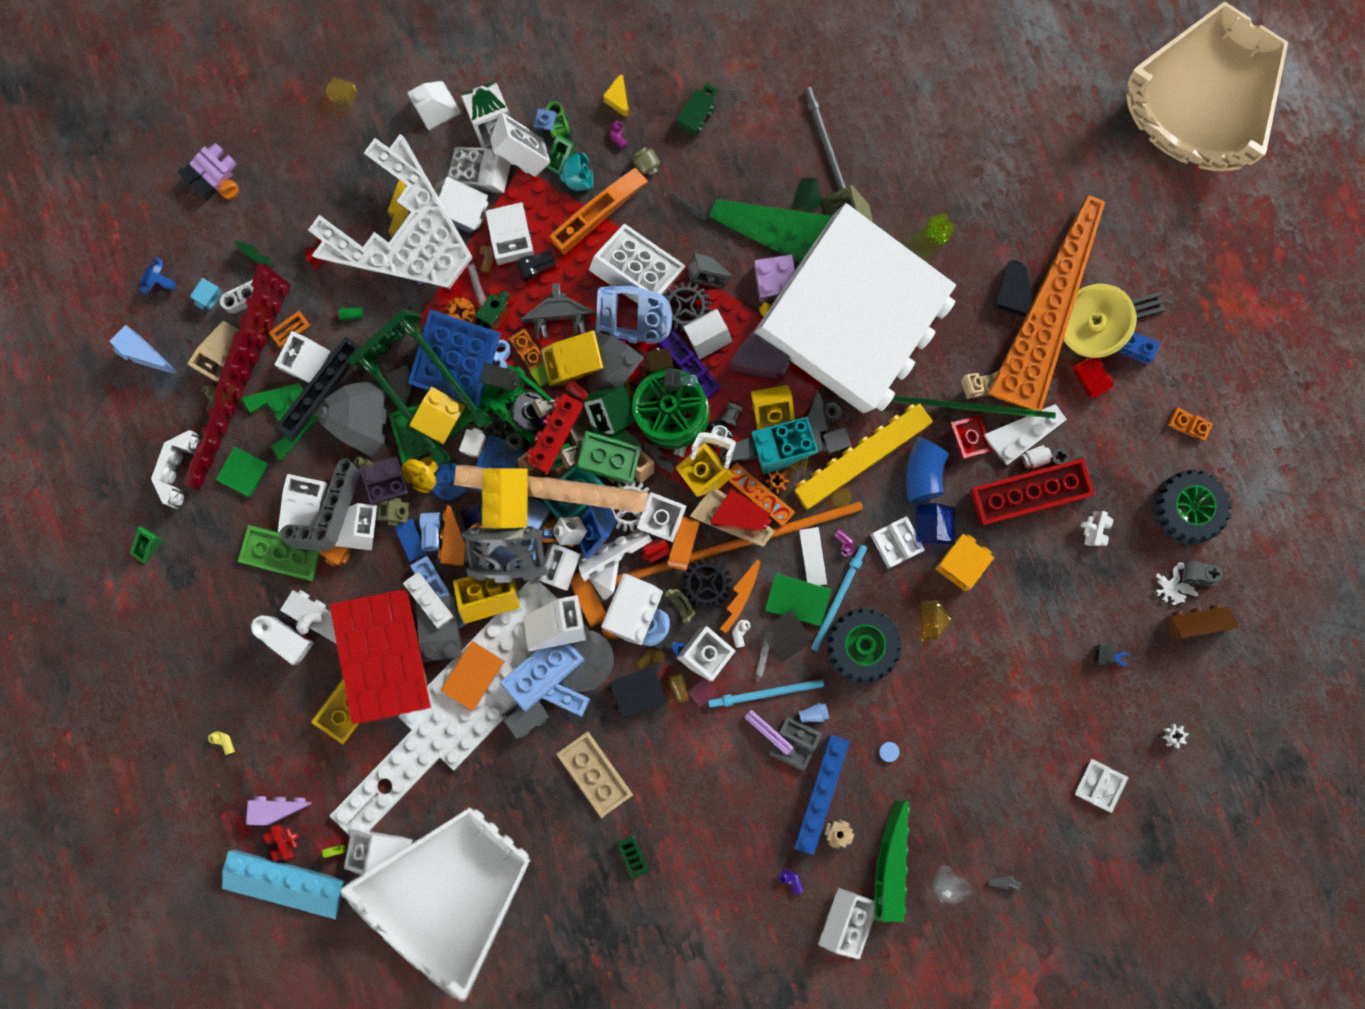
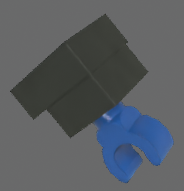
M668 631L665 638L654 646L662 649V647L672 649L674 654L678 656L680 654L677 651L678 647H685L686 645L674 642L677 636Z
M1095 645L1093 665L1103 666L1106 665V662H1117V664L1125 666L1128 663L1122 662L1121 656H1128L1129 653L1120 652L1115 654V647Z

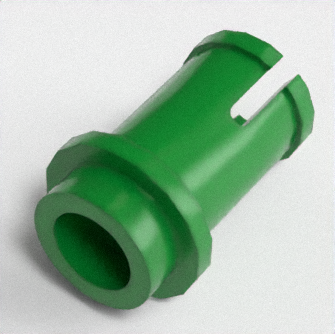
M342 307L339 309V319L344 322L347 319H363L362 307Z

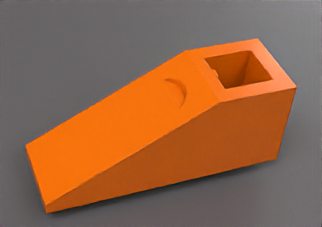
M447 505V510L443 511L442 521L445 522V527L441 529L440 540L443 541L442 548H439L438 559L441 560L440 563L443 565L466 567V541L462 537V531L453 508Z

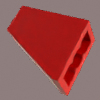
M731 489L713 516L710 524L716 527L761 532L762 528L767 529L772 520L769 519L771 513Z

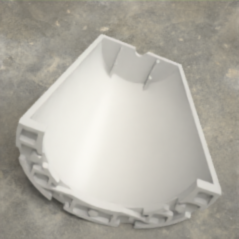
M471 808L341 890V894L349 901L350 906L374 931L376 930L384 937L383 939L418 971L421 970L434 984L460 1001H463L467 996L530 861L528 859L529 855L520 848L518 850L513 846L514 842L508 836L501 837L497 833L499 829L490 822L488 824L483 820L484 816L477 809L473 811Z

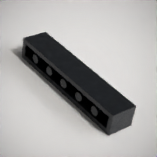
M345 336L277 423L276 429L278 433L294 442L315 415L324 399L332 393L353 366L348 358L360 348L358 344Z

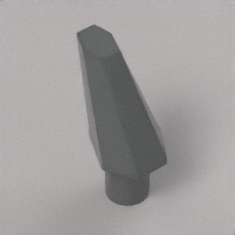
M1012 875L992 878L988 885L1007 890L1010 887L1020 890L1022 883L1013 880L1014 876Z

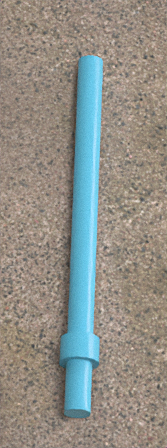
M860 545L855 557H852L847 574L811 649L818 651L857 569H860L863 563L861 560L867 550L866 546Z
M823 679L734 696L729 694L723 695V698L708 700L710 708L723 705L728 707L733 706L734 703L824 687Z

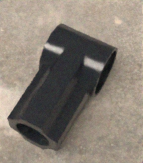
M550 250L533 257L521 258L515 263L523 281L531 280L538 273L556 266Z

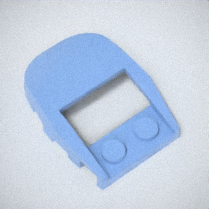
M611 286L598 289L596 332L610 333V336L616 339L629 340V343H658L668 337L672 326V310L669 302L663 295L634 286ZM618 293L639 295L637 330L617 327Z

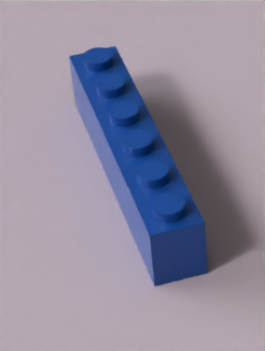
M829 735L794 844L795 849L813 855L815 853L850 743L848 740Z

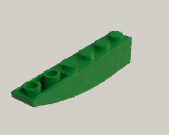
M895 801L883 834L875 877L874 920L904 922V916L906 915L905 896L907 894L905 883L908 872L906 866V856L908 855L907 836L909 834L908 816L910 813L908 801Z

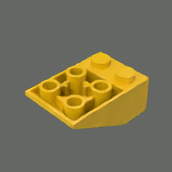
M595 331L571 337L541 349L549 386L567 385L571 380L577 381L603 368Z

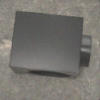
M845 428L825 434L822 437L823 452H827L828 456L851 447Z

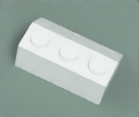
M502 112L498 117L490 138L493 152L497 156L507 159L512 165H517L525 173H530L536 177L550 163L544 139Z
M623 573L602 628L625 641L642 645L663 591L652 584Z
M838 888L818 945L835 953L860 959L874 919V900Z

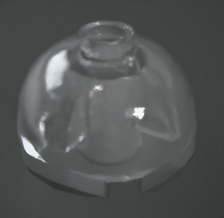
M942 865L933 877L932 884L937 893L935 896L942 903L947 901L950 904H959L972 893V887L960 874L958 877L951 873L953 871L952 868Z

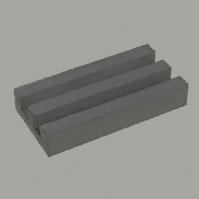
M1160 292L1131 300L1134 305L1156 298V301L1136 306V311L1155 305L1159 307L1136 314L1137 319L1166 310L1165 306H1163Z

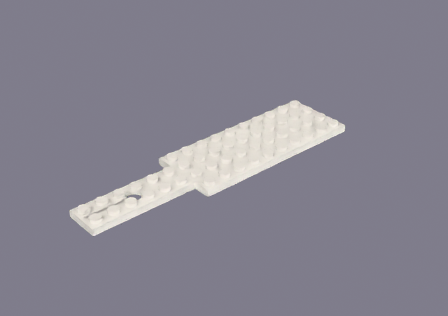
M536 578L530 579L518 591L521 608L495 615L471 640L505 661L476 709L472 711L440 691L469 646V642L462 650L461 657L454 658L427 686L431 708L398 716L412 729L411 732L330 815L349 836L352 829L370 831L439 758L453 770H456L503 720L501 714L517 704L501 687L499 682L536 651L528 652L523 617L557 600ZM584 625V630H589V628L586 625ZM384 778L392 782V790L388 794H382L378 790V783Z

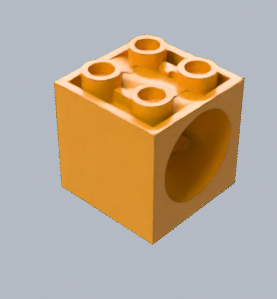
M962 534L955 540L935 569L963 591H967L977 582L994 557L989 549L984 546L982 548L978 546L972 536Z

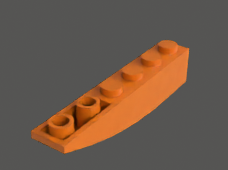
M634 168L594 197L550 235L551 242L565 255L648 181Z

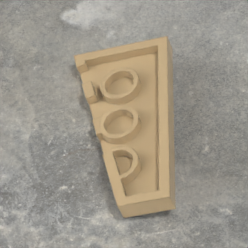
M718 489L707 493L690 515V518L761 547L766 545L775 532L769 526L766 530L762 528L761 532H752L711 525L710 521L726 498V495Z

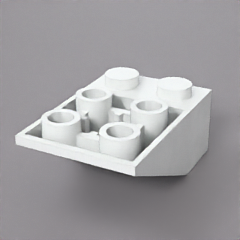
M455 147L448 177L473 189L504 193L511 163L504 157L497 156L492 148Z
M523 203L486 211L492 246L498 265L518 261L527 256H534Z
M287 474L282 494L278 533H280L284 526L289 524L315 526L329 485L323 481Z
M577 595L557 599L523 617L528 652L586 640L581 606Z

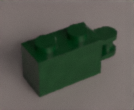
M706 82L701 91L696 88L677 117V126L694 136L698 132H702L706 126V119L708 116L712 117L716 110L714 97L718 93L719 88H714L710 85V82Z

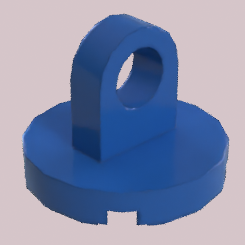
M157 257L151 260L154 262L153 265L149 264L141 278L140 285L142 287H139V291L147 294L155 283L174 291L177 283L159 274L163 261Z

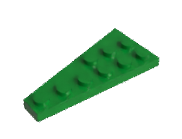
M720 199L716 200L709 217L785 256L792 255L793 260L801 263L832 217L830 215Z

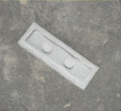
M819 527L799 530L807 582L827 585Z

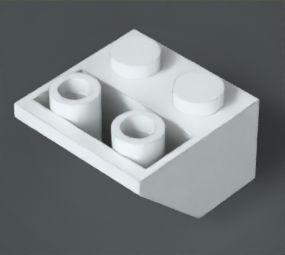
M291 331L275 366L309 383L324 365L330 351L312 340Z
M357 503L350 506L335 546L372 550L377 505Z
M549 544L544 557V564L547 567L548 574L536 579L567 591L581 554L555 544Z

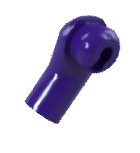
M788 870L781 871L778 875L781 883L792 885L795 895L804 892L799 876L796 873Z

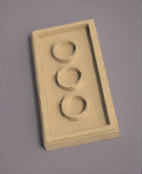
M588 731L556 754L601 818L633 796Z

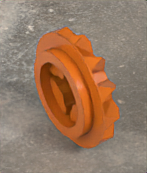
M463 297L454 298L448 302L445 314L471 323L475 317V308L469 300ZM457 306H459L461 310L465 309V311L462 312L463 319H461V317H459L458 314H454L455 312H457Z

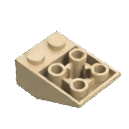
M223 320L196 349L187 364L218 383L234 334L239 329Z

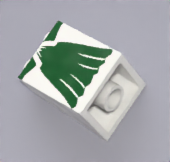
M496 81L461 94L482 148L492 146L490 138L499 115L503 112L510 117Z

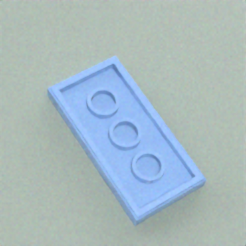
M570 644L539 649L499 682V684L526 712L584 661V658Z

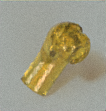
M482 245L479 253L484 255L480 270L489 273L493 262V250L489 245Z

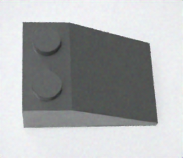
M455 595L439 597L454 617L440 629H437L416 601L422 662L461 657L463 649Z

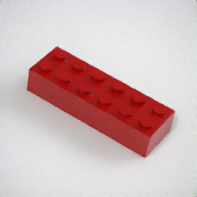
M1084 458L973 487L969 490L979 527L1084 500L1095 495Z

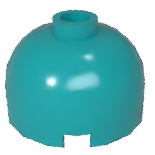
M581 152L569 156L565 159L562 171H560L562 182H565L574 191H584L593 187L592 169L588 170L587 164L590 162L586 154Z

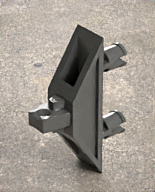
M559 283L552 284V294H549L547 299L522 317L520 321L522 324L534 323L535 339L540 340L541 330L544 339L548 338L546 331L547 321L571 319L573 322V336H577L578 327H580L581 334L585 333L584 318L597 317L595 311L566 297L565 293H561Z

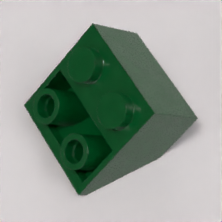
M625 385L590 393L584 401L595 434L601 436L613 434L636 421Z

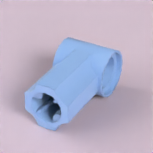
M421 513V548L426 551L438 550L441 513Z

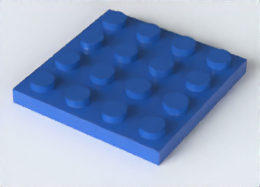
M430 310L422 334L423 338L475 405L479 407L501 333ZM419 345L408 383L426 390H430L433 387L452 399L463 402Z

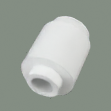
M1044 445L1026 451L1022 455V461L1026 469H1035L1050 463V458H1052L1050 449L1048 447L1045 448Z

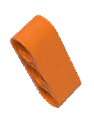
M682 517L669 557L668 567L683 571L687 570L700 521Z
M580 572L574 574L570 584L575 595L578 596L579 603L590 627H595L603 623L606 613L590 579L584 581Z

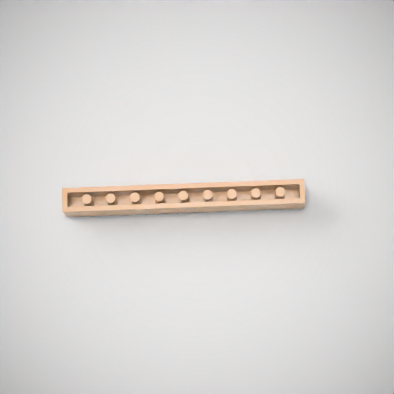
M468 465L456 466L454 485L482 489L483 468ZM528 474V496L638 513L646 511L648 492Z

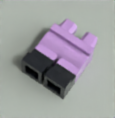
M216 143L209 149L204 146L201 152L185 168L182 167L177 171L207 201L218 191L220 184L233 175L230 171L237 164L229 155L220 162L218 158L224 151Z

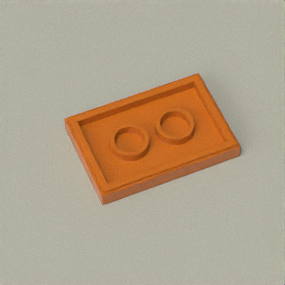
M471 641L440 691L474 711L505 661L474 641Z

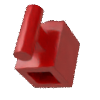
M661 537L652 540L642 547L643 551H640L644 561L649 560L650 565L671 554L666 540Z

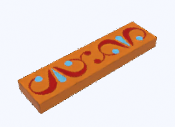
M737 462L730 469L733 477L729 482L753 503L771 513L770 517L783 527L795 511Z

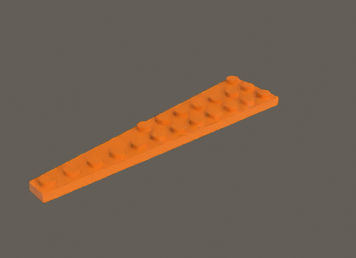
M1090 195L1085 197L987 393L988 395L1024 409L1042 411L1105 205L1104 201Z

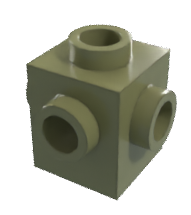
M399 498L378 501L377 521L388 522L389 526H399V523L407 522L409 503L401 502Z

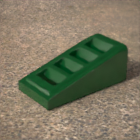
M635 835L616 842L631 879L650 872ZM634 843L633 847L624 850L623 846ZM634 850L637 851V854H634L630 857L626 856V854L629 852H632ZM640 858L641 861L630 865L629 861ZM643 865L642 869L635 872L632 871V868Z

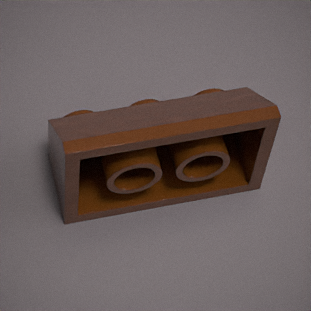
M1221 604L1209 606L1210 610L1204 611L1202 607L1190 609L1191 613L1184 614L1183 610L1172 612V616L1166 617L1171 640L1238 629L1239 625L1228 606L1222 607Z

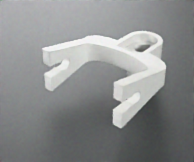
M715 426L711 433L701 432L698 434L692 446L691 459L695 460L700 444L711 443L715 447L718 445V448L724 447L728 449L724 468L728 469L736 442L727 438L728 429L726 427Z

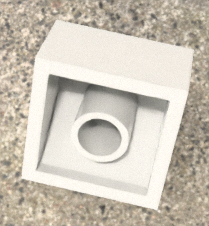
M704 626L697 630L676 658L693 672L713 681L735 650L710 628Z

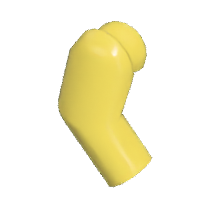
M216 731L208 736L211 744L215 743L223 747L225 755L235 752L231 739L227 734Z

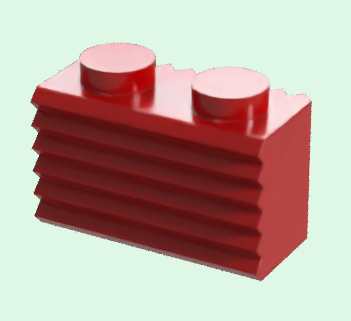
M1087 358L1071 368L1091 401L1114 387V381L1111 375L1106 374L1104 371V365L1100 358Z

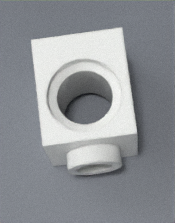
M476 428L472 430L466 429L459 451L462 454L479 459L487 437L483 434L482 430Z
M561 517L552 532L560 545L579 544L587 530L579 517Z

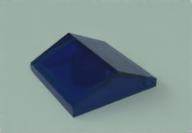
M940 503L917 505L916 542L954 545L955 507Z

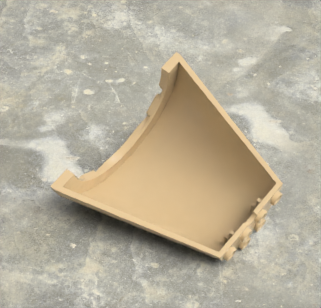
M1224 1L1134 69L1127 85L1129 86L1127 102L1131 115L1139 129L1142 131L1144 128L1151 136L1149 140L1155 146L1183 163L1187 164L1191 161L1200 164L1198 168L1213 171H1232L1241 169L1246 164L1252 165L1260 160L1267 151L1288 42L1262 25L1254 26L1251 23L1250 17Z

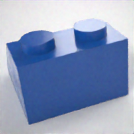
M590 506L580 517L587 530L579 543L585 559H589L608 539L616 523L611 508Z

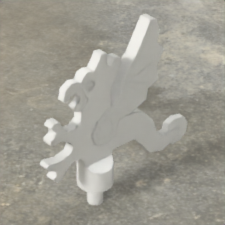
M1182 562L1174 566L1172 570L1173 578L1170 581L1165 576L1161 577L1159 573L1156 575L1159 579L1157 582L1163 587L1162 590H1156L1157 596L1164 593L1165 596L1162 600H1165V602H1168V596L1172 597L1171 600H1174V602L1171 604L1173 605L1186 602L1184 599L1187 597L1182 594L1198 596L1197 592L1194 591V587L1183 582L1178 584L1180 581L1178 569L1184 568V563Z

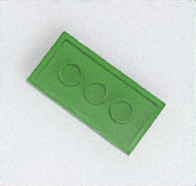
M248 525L237 562L313 582L320 558V550L293 549L280 538L279 533Z

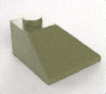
M849 185L822 199L826 215L833 216L839 208L847 203L873 222L869 204L853 185Z

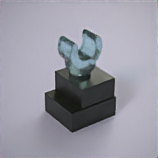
M666 368L664 382L666 391H682V384L697 387L696 375L683 377L682 371Z

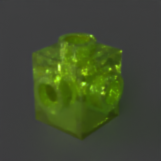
M947 213L928 217L925 232L931 243L942 245L949 242L948 240H950L953 235L952 233H954L953 223L949 222Z

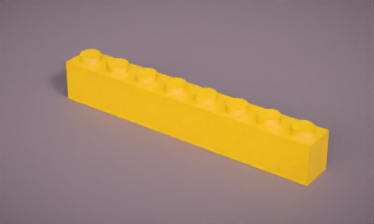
M920 403L916 406L914 404L910 405L904 410L905 414L901 417L899 415L894 416L889 420L890 424L885 428L883 426L878 427L873 431L875 435L870 438L864 437L858 442L859 446L854 449L852 447L848 448L842 453L843 457L838 460L834 458L826 464L828 467L823 471L818 469L811 474L812 478L806 482L804 479L795 485L797 489L794 490V494L806 511L929 427L933 421Z

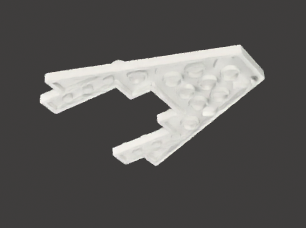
M400 134L392 146L388 148L374 138L364 154L407 185L397 202L411 211V213L389 243L374 232L364 247L319 215L308 229V231L322 240L312 256L321 260L451 288L473 258L406 139Z

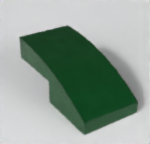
M236 240V246L248 258L256 263L264 264L270 269L273 268L274 261L270 257L258 254L259 250L254 245Z

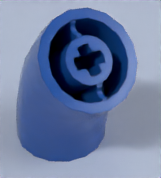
M917 437L912 446L906 468V492L909 503L928 501L944 494L943 469L949 454L944 449L921 437Z

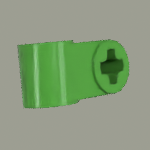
M556 101L550 102L546 106V110L552 111L557 109L560 111L556 115L553 130L550 131L552 139L555 140L557 135L571 136L561 104Z

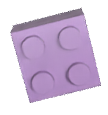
M792 255L754 261L760 302L776 300L795 272Z

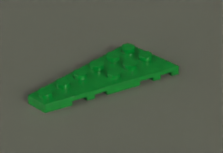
M495 383L486 385L484 393L486 394ZM500 391L496 397L502 395V391ZM458 401L465 405V408L447 440L474 422L471 417L472 412L464 402ZM481 401L478 409L480 408L486 413L490 410ZM421 404L409 407L408 409L415 416ZM400 410L389 413L402 464L409 459L419 460L430 452L429 447L415 429L410 426L409 421ZM432 439L436 445H441V443Z

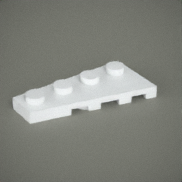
M1056 404L1042 409V411L1056 412L1055 419L1026 416L988 432L983 436L1002 462L1008 465L1067 420Z

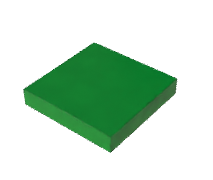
M234 446L216 480L251 498L269 464Z

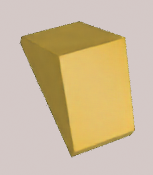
M619 75L603 95L604 102L624 117H629L623 75Z

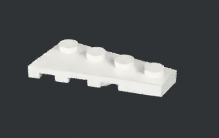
M636 529L632 534L618 537L610 544L601 545L589 559H585L584 554L580 555L578 566L583 580L589 579V574L594 571L599 573L604 570V566L611 561L618 562L622 559L624 553L628 552L631 554L652 541L650 534Z

